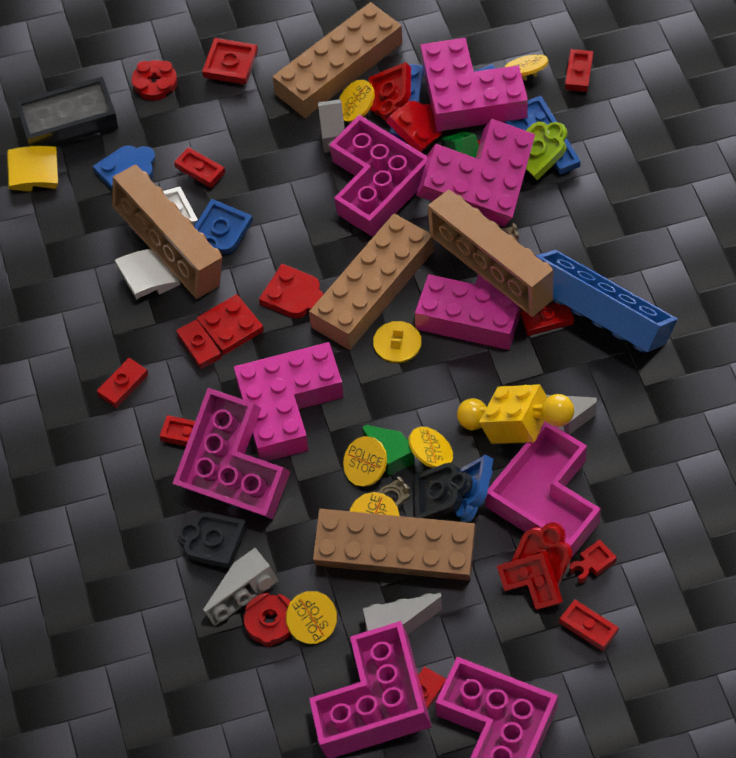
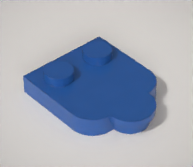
M124 146L95 164L93 169L111 189L113 187V176L135 164L142 171H145L151 180L154 174L152 164L155 160V153L150 147L146 146L137 149L133 146Z
M211 199L194 227L199 233L201 232L205 235L213 248H217L221 254H229L239 245L252 224L253 217L250 214Z
M487 455L460 469L461 472L468 473L473 479L471 491L463 497L461 506L453 512L462 522L469 523L475 517L478 507L486 499L489 481L493 474V458Z

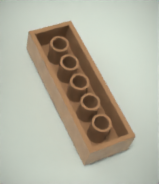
M370 2L273 75L274 93L306 118L318 109V102L330 100L403 43L402 25Z
M135 164L113 176L112 207L191 294L198 299L219 287L222 265L220 251L209 244L205 235L196 230L191 220L183 216L177 205L170 201L164 195L163 190L150 180L149 175Z
M449 189L428 205L430 236L530 316L533 317L553 301L552 267L547 262H542L529 248H524L512 235L502 231L494 221L484 217L480 210L471 207L462 196L456 195Z
M393 214L309 311L311 328L351 350L433 253V238L430 236V233Z
M319 509L313 560L316 566L471 581L476 533L475 523Z

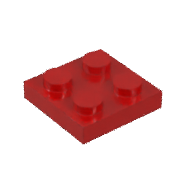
M214 38L202 70L203 77L246 84L258 53V45Z
M237 294L197 317L199 323L223 355L264 332L263 325Z

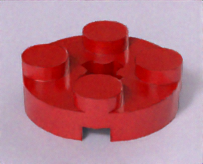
M141 61L137 64V69L132 74V85L134 91L139 93L141 98L157 101L166 98L167 93L173 92L176 89L177 76L169 61ZM158 78L155 83L151 82V79Z
M269 593L260 594L254 597L245 609L244 625L248 635L266 647L280 643L291 635L286 624V611L291 601L281 594H277L278 596L269 595ZM268 614L269 616L276 615L277 617L275 622L266 623L265 616Z

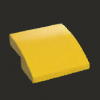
M29 146L8 150V189L31 192L33 186L57 188L56 147Z

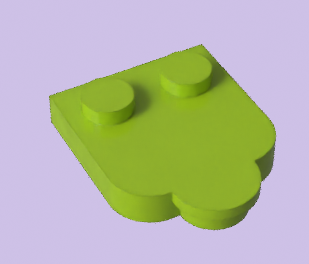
M536 122L526 130L535 134L526 170L536 180L552 167L566 151L564 140L567 137V129L561 123L552 122L547 125L544 122Z

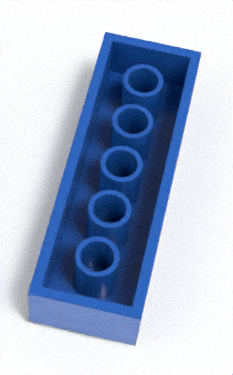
M557 250L536 255L537 258L542 262H547L553 269V301L555 303L567 305L572 308L571 311L574 314L582 317L586 316L592 320L595 326L607 328L613 332L612 335L614 337L633 343V347L641 352H649L666 345L678 320L676 317Z

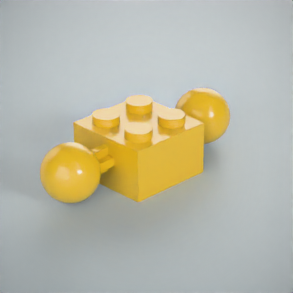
M540 384L497 387L488 406L479 399L470 398L464 400L457 409V419L460 425L468 430L483 428L491 444L535 442L545 421L551 426L561 427L567 425L574 416V405L567 396L554 394L547 397Z

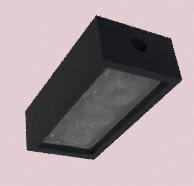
M103 76L15 101L28 146L53 147L118 128L116 112Z

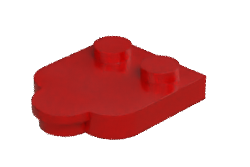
M406 62L369 77V83L374 88L375 96L370 110L375 115L381 116L385 121L410 100L411 66Z
M409 101L386 121L411 147L419 152L426 149L443 133V131H436L431 105H422L417 101Z
M281 264L260 296L259 303L289 317L301 318L312 309L324 294L320 291V283L316 277Z
M550 522L542 528L534 527L523 534L512 561L547 551L559 587L572 558V549L565 542L566 532L564 528L556 522Z

